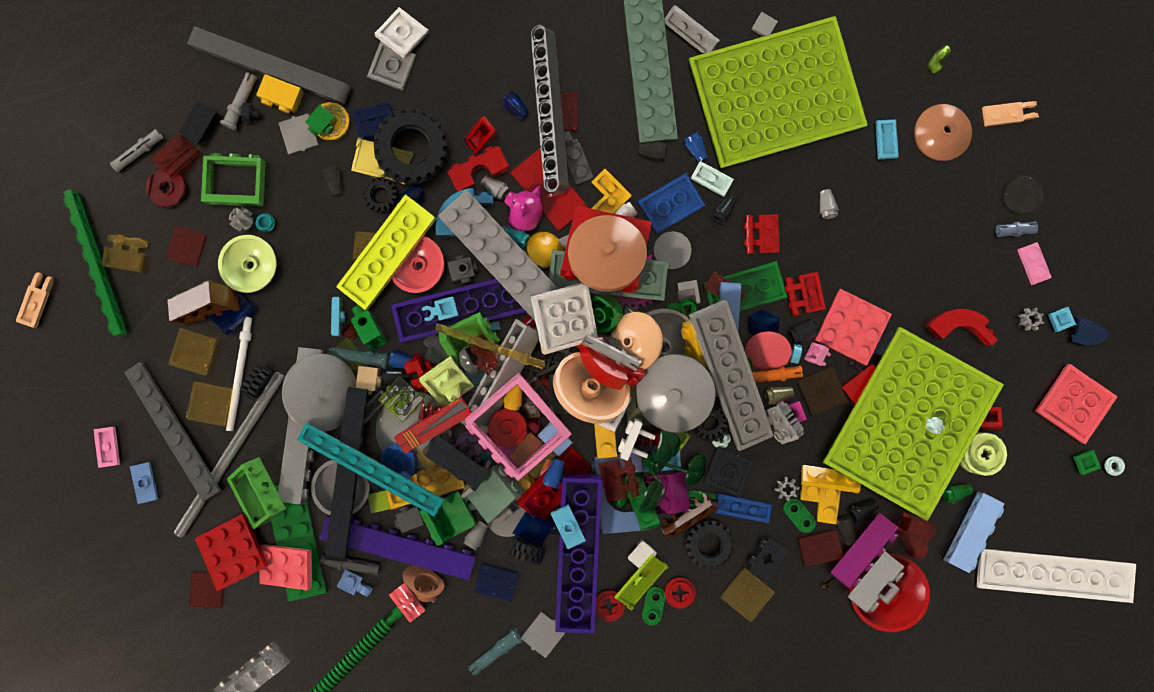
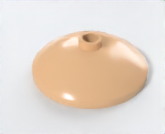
M631 312L625 314L618 326L611 332V337L616 338L618 349H624L626 353L641 360L637 368L645 370L651 367L661 354L663 338L660 327L651 316L645 313Z

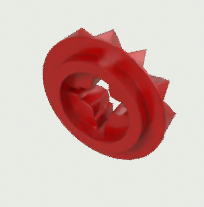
M678 577L671 579L666 585L665 598L675 608H686L695 599V587L687 578ZM679 585L682 591L688 592L682 594L681 601L678 595L673 593L678 591Z
M606 590L596 597V615L600 619L611 622L622 616L625 604L614 597L617 592ZM607 598H609L611 603L616 604L612 607L611 614L608 608L603 607L607 604Z

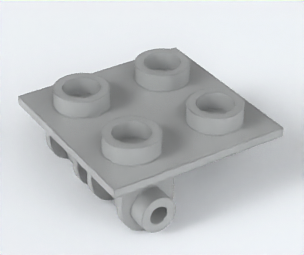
M781 401L776 404L777 406L765 410L770 427L774 432V437L781 444L797 440L804 434V428L799 421H796L797 418L788 421L794 413L787 415L791 412L787 403Z

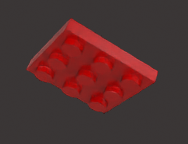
M241 514L195 538L217 591L269 567L245 514Z

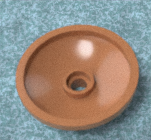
M938 104L928 108L919 116L914 128V137L918 148L924 155L937 161H949L963 154L968 148L972 138V127L968 117L962 110L949 104ZM945 127H948V128H949V130H950L949 133H946V132H945V130H944Z

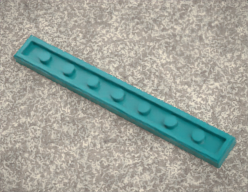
M309 423L305 424L297 438V441L434 517L444 501V498Z

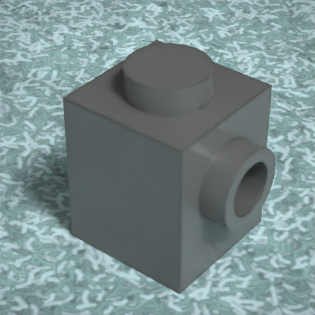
M410 505L400 508V512L395 515L396 518L394 519L397 529H401L402 533L425 524L419 512L421 509L416 506L411 508Z

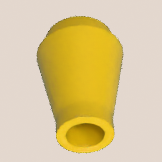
M518 384L506 393L503 400L504 408L519 410L520 406H522V389Z

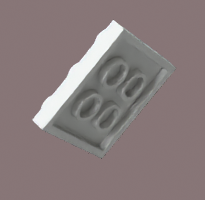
M579 283L531 296L543 354L580 345L588 333L598 337L589 287L585 284Z

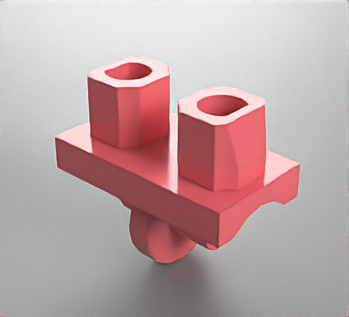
M405 583L389 594L409 622H412L426 611Z

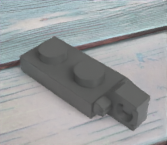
M569 131L564 132L566 160L575 184L579 185L594 179L580 142L577 139L573 140Z

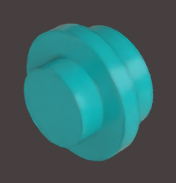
M261 214L256 219V227L261 232L268 233L274 229L275 219L270 214Z

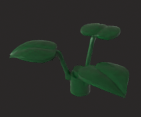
M660 431L657 453L654 454L648 451L646 452L648 457H642L641 464L649 468L648 473L652 474L656 481H652L647 487L638 512L644 513L654 510L663 500L665 487L661 485L662 481L655 472H660L664 466L687 473L685 482L689 485H695L704 476L707 464L706 457L702 454L695 455L691 459L688 469L667 463L671 460V457L678 453L681 440L673 432Z

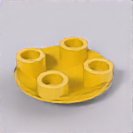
M549 232L535 233L530 237L525 248L529 258L542 269L550 268L552 250L563 251V246L560 244L559 239Z

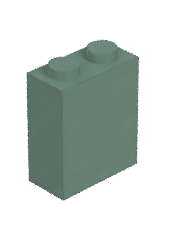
M502 463L491 467L476 492L472 491L467 495V498L488 524L497 519L499 515L525 493L521 484L514 477L511 478L504 471L506 467Z

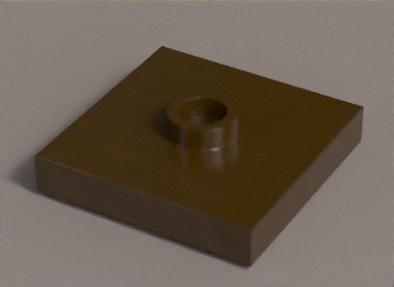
M833 366L797 380L811 416L848 402Z

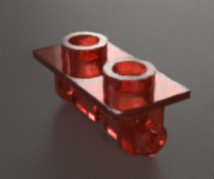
M479 335L475 340L469 336L472 342L469 347L473 355H477L479 358L476 360L479 369H484L486 374L489 375L488 369L497 368L498 360L491 350L488 339L484 335Z

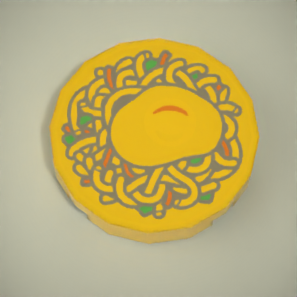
M323 103L321 106L338 121L330 135H326L324 138L319 134L318 136L328 141L339 140L349 130V114L337 103Z

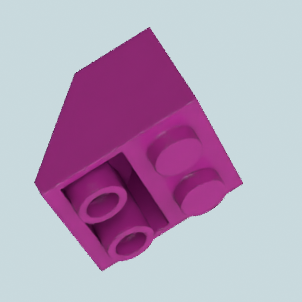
M669 472L656 474L662 481L661 485L665 487L663 500L655 508L656 514H675L690 509L685 473ZM653 475L642 477L646 488L652 481H656Z

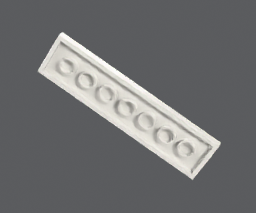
M985 549L979 554L976 587L1133 603L1136 564Z

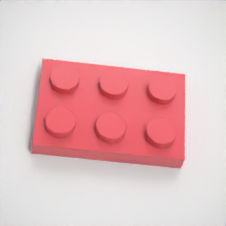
M268 544L260 545L269 566L259 571L260 584L301 590L312 589V550Z

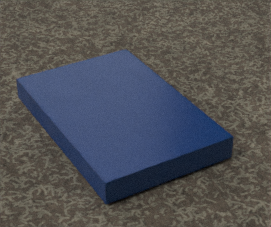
M687 173L637 201L646 219L652 222L651 227L656 235L706 206Z

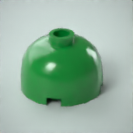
M600 294L591 298L597 333L604 334L614 330L624 314L621 303L616 297L609 294Z

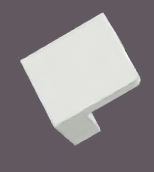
M641 538L637 543V547L628 556V559L640 568L651 554L655 556L657 552Z

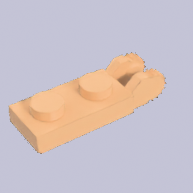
M1037 101L985 106L982 108L984 127L1036 119L1039 117L1038 113L1023 115V109L1036 107Z
M35 273L31 285L28 286L16 322L37 328L50 294L49 291L53 286V277L48 276L42 289H39L43 274Z

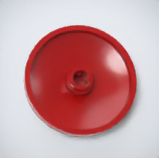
M888 553L904 566L902 571L905 574L898 582L895 580L892 582L900 589L888 605L879 598L878 602L880 604L874 612L869 610L866 613L855 603L852 602V605L860 619L870 627L883 632H901L917 624L924 616L929 605L930 589L925 574L917 564L902 555ZM877 556L876 559L873 561L874 564H875V563L877 562V560L879 559L878 556ZM864 572L860 578L863 579L867 572ZM887 585L881 594L885 596L891 587Z

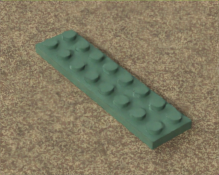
M623 0L639 143L677 140L662 0Z

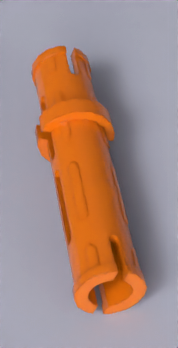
M801 365L788 368L781 366L780 369L752 372L755 383L776 380L783 382L786 379L802 378L803 373L801 372L803 370Z

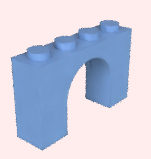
M631 452L628 461L620 458V453L617 454V457L610 458L594 456L595 460L591 461L592 472H596V475H601L600 515V530H602V534L641 531L633 510L623 511L616 509L609 503L606 497V489L612 478L624 473L643 472L641 456Z

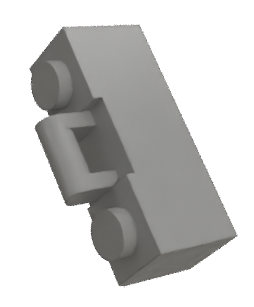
M884 552L849 594L848 598L866 613L869 610L871 612L875 611L880 604L878 602L879 598L888 605L900 590L892 582L894 580L898 582L905 574L902 571L904 566L887 552ZM887 585L890 586L889 591L883 596L881 592Z

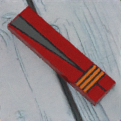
M460 397L395 435L394 439L406 454L463 421L472 412L463 398Z

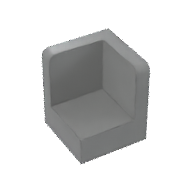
M697 280L676 284L679 303L687 298L694 300L696 304L700 303Z

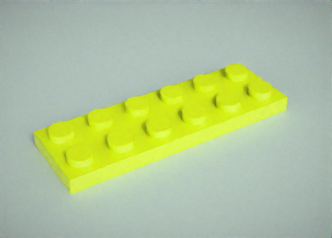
M405 194L336 287L364 310H368L437 218Z

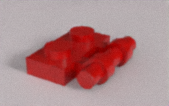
M778 214L758 215V223L753 222V215H746V223H744L746 240H744V245L747 248V254H754V246H759V254L779 253ZM754 229H758L759 240H754Z
M818 272L799 275V284H794L793 277L785 279L787 285L785 290L788 292L790 303H788L789 309H792L793 316L800 315L799 307L804 306L806 313L826 309ZM801 289L803 300L797 301L795 290Z

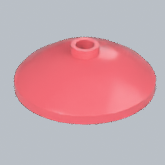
M423 236L392 277L393 282L402 290L411 293H422L433 288L441 279L445 267L444 256L440 247L433 240ZM422 262V268L418 269V264Z

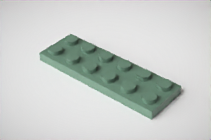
M552 250L549 279L560 289L582 283L580 280L570 281L560 276L565 251ZM646 260L636 293H625L621 290L605 292L590 287L589 293L664 301L668 262Z

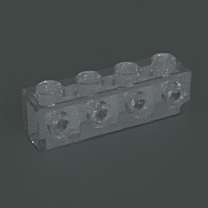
M276 644L272 648L268 645L259 652L261 656L255 660L254 657L244 664L246 668L243 671L236 670L229 676V682L226 684L221 682L213 690L215 692H254L286 667L290 661Z

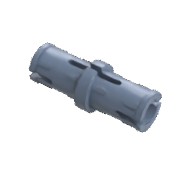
M1035 221L997 225L996 234H998L997 237H1020L1024 234H1036L1038 232V225Z

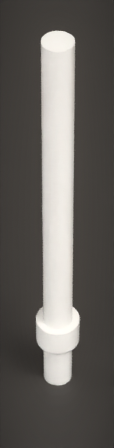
M249 317L244 318L243 330L239 336L241 342L226 426L227 431H234L248 342L251 341L252 333H250L252 318Z

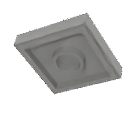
M380 41L367 77L403 91L417 56L414 53H410L404 59Z

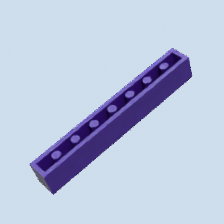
M330 515L325 518L320 540L327 541ZM352 518L349 548L470 580L477 555L473 554L472 550L454 549L455 546L446 543L443 546H437L432 539L425 538V541L417 539L418 536L407 533L406 536L401 535L398 530L391 528L383 530L380 529V525L369 523L368 526L362 524L361 520Z

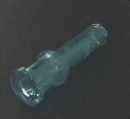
M330 346L329 351L336 353L329 352V355L341 360L364 363L366 367L373 365L382 367L385 370L387 368L389 353L387 352L381 354L375 353L372 350L362 352Z
M511 629L507 636L503 639H498L493 648L469 665V671L473 670L472 675L477 676L478 673L502 654L507 655L510 653V649L517 644L520 645L522 639L518 633Z

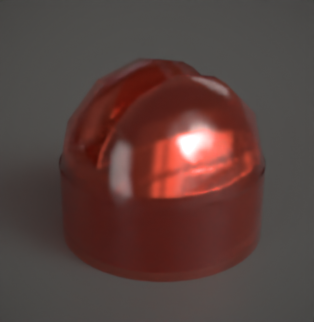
M350 322L344 327L341 334L348 339H354L358 333L353 323Z

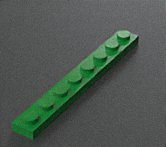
M71 189L64 191V204L70 210V221L77 230V241L84 250L82 255L89 265V275L95 282V293L101 299V310L107 316L109 322L107 324L108 330L116 337L128 335L79 194Z

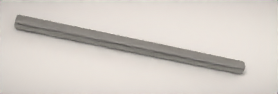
M279 372L274 373L214 467L211 474L217 484L285 378L283 374ZM198 494L174 530V534L182 538L185 536L206 501L203 502Z

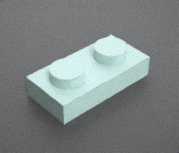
M701 161L691 177L693 181L723 197L734 180Z

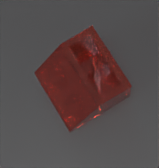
M904 512L898 526V534L907 555L922 561L928 554L929 547L927 546L929 541L936 534V525Z

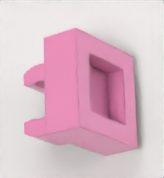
M812 342L804 360L819 366H825L826 363L823 362L825 357H830L831 355L828 352L829 348Z

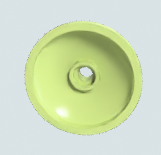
M241 235L231 239L221 250L218 259V269L223 281L232 289L244 293L256 292L266 287L273 279L277 267L276 256L272 247L265 240L253 235ZM253 262V268L249 269L248 264Z

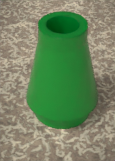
M969 483L948 485L942 497L946 503L954 504L972 494L973 489Z

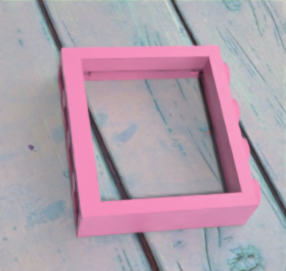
M519 372L465 418L467 424L465 427L469 430L470 434H476L480 438L478 440L480 445L485 450L489 448L493 453L491 455L498 464L502 463L506 467L504 469L506 474L511 478L515 477L517 480H520L572 435L565 424ZM516 384L559 431L517 468L475 422L480 415Z

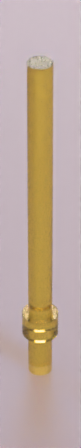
M441 324L436 325L435 331L516 359L526 366L530 364L541 369L545 366V361L534 358L526 352L520 353Z

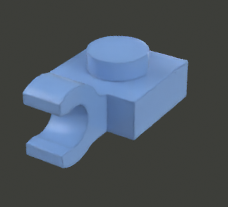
M345 569L337 585L338 588L352 595H355L358 591L366 597L373 590L372 587L362 583L363 576Z

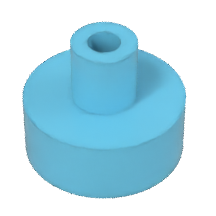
M793 344L789 360L791 363H799L802 345Z

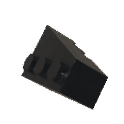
M444 433L433 437L423 450L424 456L442 469L454 474L455 478L459 481L463 480L471 486L470 489L476 492L489 473L483 464L484 460L476 454L474 456L468 454V449L463 445L458 444L456 446L451 442L452 439Z

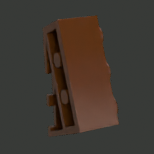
M211 280L204 281L199 286L191 287L188 291L176 294L175 297L168 300L169 322L182 325L205 320L206 315L216 313V316L223 315L225 310L231 309L234 312L240 310L238 291L231 287L214 283Z

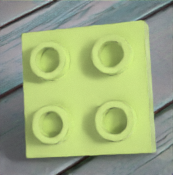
M451 356L419 378L421 384L442 407L452 403L474 387V383Z

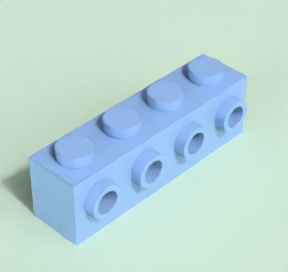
M977 492L943 560L968 573L974 570L978 563L977 558L979 554L986 548L988 536L994 532V524L997 518H1000L1003 514L1004 503L985 493Z

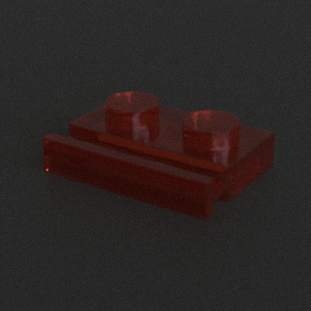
M177 133L150 160L172 179L199 154V151Z
M836 530L798 539L805 567L843 558Z

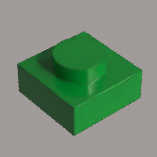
M1094 450L1073 456L1080 475H1085L1101 468Z

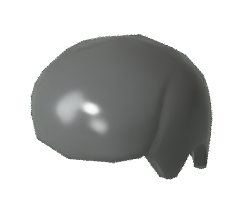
M468 345L460 350V365L466 372L478 374L488 367L487 358L479 347L470 348L471 345Z

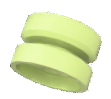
M977 432L960 465L971 473L984 476L993 475L1000 471L1006 463V446L996 435Z

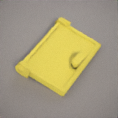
M358 137L351 171L379 178L385 177L390 181L396 182L391 177L385 175L384 171L378 166L374 155V142ZM392 147L395 157L400 162L410 165L414 151Z

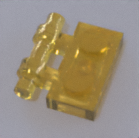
M109 234L107 241L113 243V248L105 247L101 266L142 273L145 254L138 253V249H146L148 242L138 237L127 238L121 234ZM129 245L130 250H121V246Z

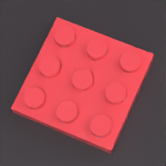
M839 289L814 341L867 366L892 314Z
M1067 364L1035 412L1080 443L1086 444L1117 399V396L1071 364Z

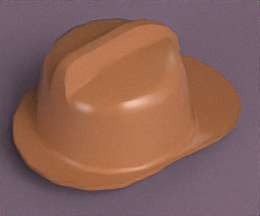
M410 565L403 572V581L414 592L415 597L422 602H436L438 595L444 590V581L430 569Z

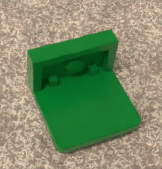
M459 491L444 498L435 517L423 510L419 511L422 521L426 524L431 538L437 546L476 525V520Z

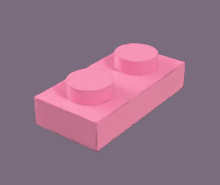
M1038 242L1018 249L1031 285L1052 278Z
M116 427L94 429L98 468L120 465Z

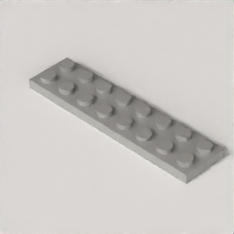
M465 190L438 217L535 321L531 296L557 290L558 288L478 201Z
M724 299L689 314L707 368L713 378L722 410L725 413V418L728 420L736 449L741 451L773 437L774 435L728 302Z

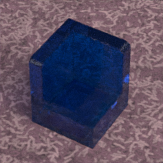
M759 310L749 316V333L752 335L768 331L779 333L780 317L764 310Z

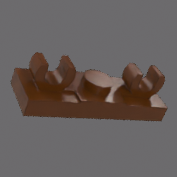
M703 493V503L699 499H694L695 505L698 506L697 508L686 510L681 517L671 514L673 517L672 523L668 519H663L664 525L667 526L663 529L665 536L675 538L720 509L718 503L712 501L709 495Z

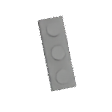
M676 5L671 8L664 19L666 25L703 54L712 52L720 41Z

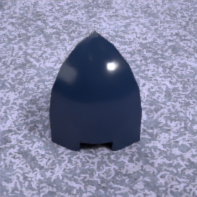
M1077 316L1075 319L1076 325H1074L1076 326L1075 334H1071L1073 342L1091 346L1105 341L1110 334L1099 324Z

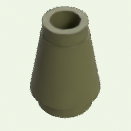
M769 387L768 390L764 391V398L767 405L775 406L781 401L784 402L794 398V390L792 387Z

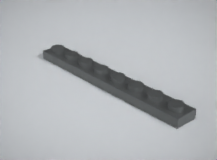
M139 362L125 371L126 377L203 502L207 501L221 492L220 487L144 363Z

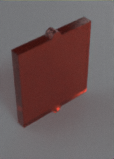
M175 226L166 258L178 261L181 265L185 263L197 267L206 235L194 232L193 229L187 230Z
M209 571L206 573L192 572L189 606L203 607V609L222 608L223 589L220 591L216 590Z

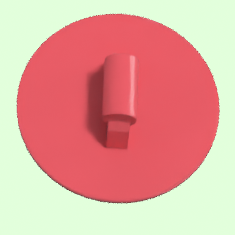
M761 332L754 335L747 342L745 354L752 360L753 368L757 370L780 369L781 366H785L791 357V346L788 340L779 333Z

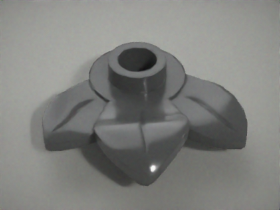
M438 335L429 336L423 341L424 345L429 348L425 355V361L430 360L431 364L441 363L449 357L440 344Z

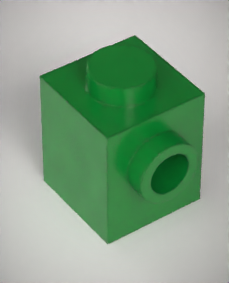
M319 104L305 123L309 126L307 130L317 137L319 134L324 138L332 133L334 125L338 120Z

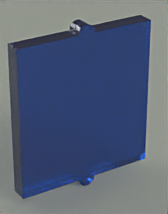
M524 512L512 534L522 537L526 541L529 540L542 545L553 529L554 524L543 520L541 517Z

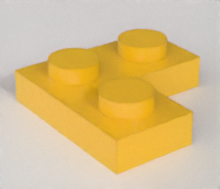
M606 169L591 182L604 195L591 209L614 214L632 197Z
M801 485L800 500L818 502L816 521L830 524L837 523L841 491Z

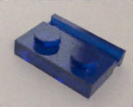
M389 102L352 111L359 138L374 136L380 123L388 115H392Z
M239 291V311L234 312L229 309L223 311V315L216 316V313L208 315L226 335H229L255 309Z
M481 564L474 592L511 602L519 574Z

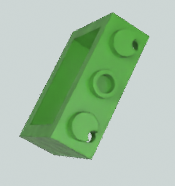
M210 153V156H203L201 202L211 205L263 207L266 161L260 158L259 155L252 154L248 155V157H241L239 154H229V157H225L219 153ZM214 165L257 167L255 196L213 194Z
M260 457L242 464L227 478L253 530L269 523L286 509Z

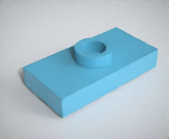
M896 120L876 121L878 160L897 159L899 156Z
M333 297L331 335L342 336V323H345L346 319L345 311H343V298Z
M569 504L551 512V516L567 549L586 541Z

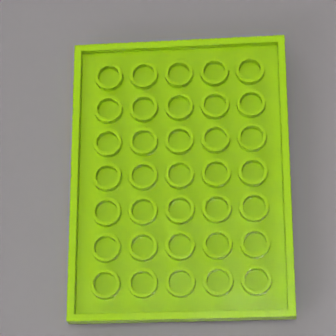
M836 16L689 58L720 169L868 126Z
M898 327L823 463L928 521L1004 384L909 331ZM932 417L941 419L945 429L940 434L928 431L925 428L927 419H932Z

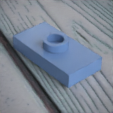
M151 462L130 466L137 503L141 504L158 500Z

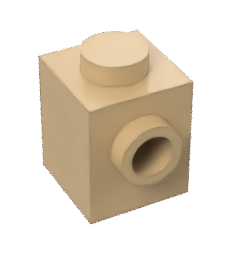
M358 366L356 388L368 389L370 395H372V391H378V388L382 386L381 369Z

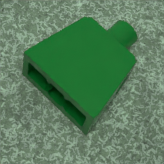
M359 305L352 308L355 317L351 321L363 345L374 351L389 342L375 316L370 311L364 310Z

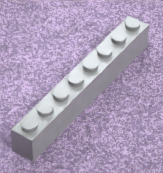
M298 347L297 361L306 356L325 354V352L319 349ZM290 417L288 418L278 494L283 503L304 504L309 496V490L306 488L307 481L311 479L309 466L310 462H313L314 451H312V448L297 441L303 428L297 425Z

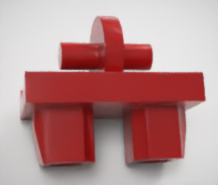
M420 353L414 354L413 359L405 362L404 368L407 374L414 372L418 374V377L411 379L413 389L419 390L424 388L425 392H427L428 390L421 384L419 378L436 367L437 364H431L430 360H426L423 363Z

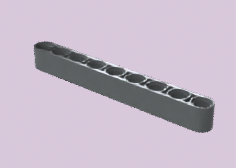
M537 25L532 29L531 42L544 187L548 192L563 195L567 192L569 183L556 37L552 30L542 25Z
M193 27L187 43L193 49L259 74L269 75L342 105H345L351 90V86L344 82L198 27Z

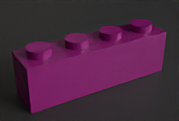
M879 513L831 571V575L848 589L855 588L862 580L860 578L864 572L868 573L873 567V561L876 557L880 558L887 551L885 546L889 542L893 543L898 538L899 534L897 532L899 527Z

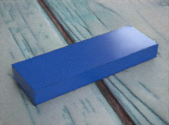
M717 493L715 502L718 503L720 509L714 513L769 523L773 504Z

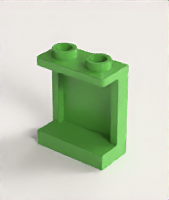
M480 312L439 331L440 344L448 356H451L461 369L459 353L462 348L471 345L470 348L477 346L483 352L493 347L496 352L499 350L498 343L500 339L498 334L490 329L491 324L488 318H484Z

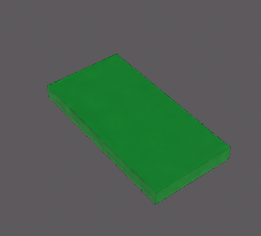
M777 261L703 283L709 305L719 302L721 282L741 283L740 312L788 298Z

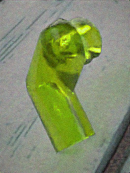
M945 45L934 53L928 63V68L933 73L941 69L942 66L938 62L950 54V48Z

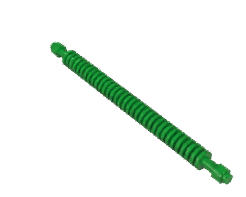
M398 606L392 610V614L387 619L382 618L309 692H331L343 680V677H346L368 655V652H371L375 645L393 629L391 625L397 619H401L404 616Z

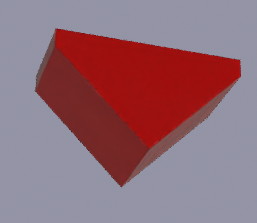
M483 116L464 141L477 154L498 137V133L487 118Z

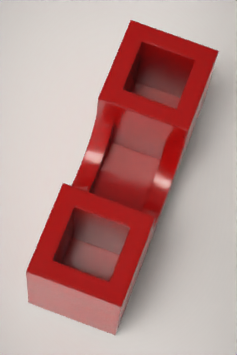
M490 146L484 150L485 153L479 156L477 154L467 158V162L463 164L457 163L450 167L451 170L447 172L457 192L476 187L473 181V173L479 168L488 169L493 178L510 170L499 146Z

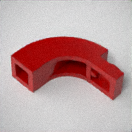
M956 309L937 315L925 325L938 340L944 339L957 327H965L971 330L986 346H992L998 341L994 331L989 327H985L990 320L973 310Z
M596 337L605 342L604 338ZM583 341L579 346L581 360L586 370L593 378L607 387L621 390L625 384L630 386L637 385L645 376L643 368H637L634 371L627 366L619 365L611 358L583 345Z

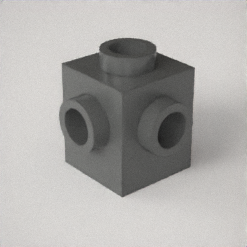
M461 255L455 257V261L447 262L451 279L454 283L461 281V284L472 282V278L476 277L475 272H478L477 264L470 257ZM463 267H466V270L464 272H461V269Z

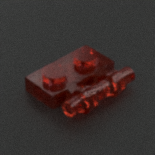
M629 457L628 461L624 459L625 466L621 467L619 459L599 463L607 502L626 499L628 497L626 491L631 490L632 497L640 496L638 489L640 484L636 480V467L632 463L631 457ZM624 473H627L629 480L628 484L624 483Z

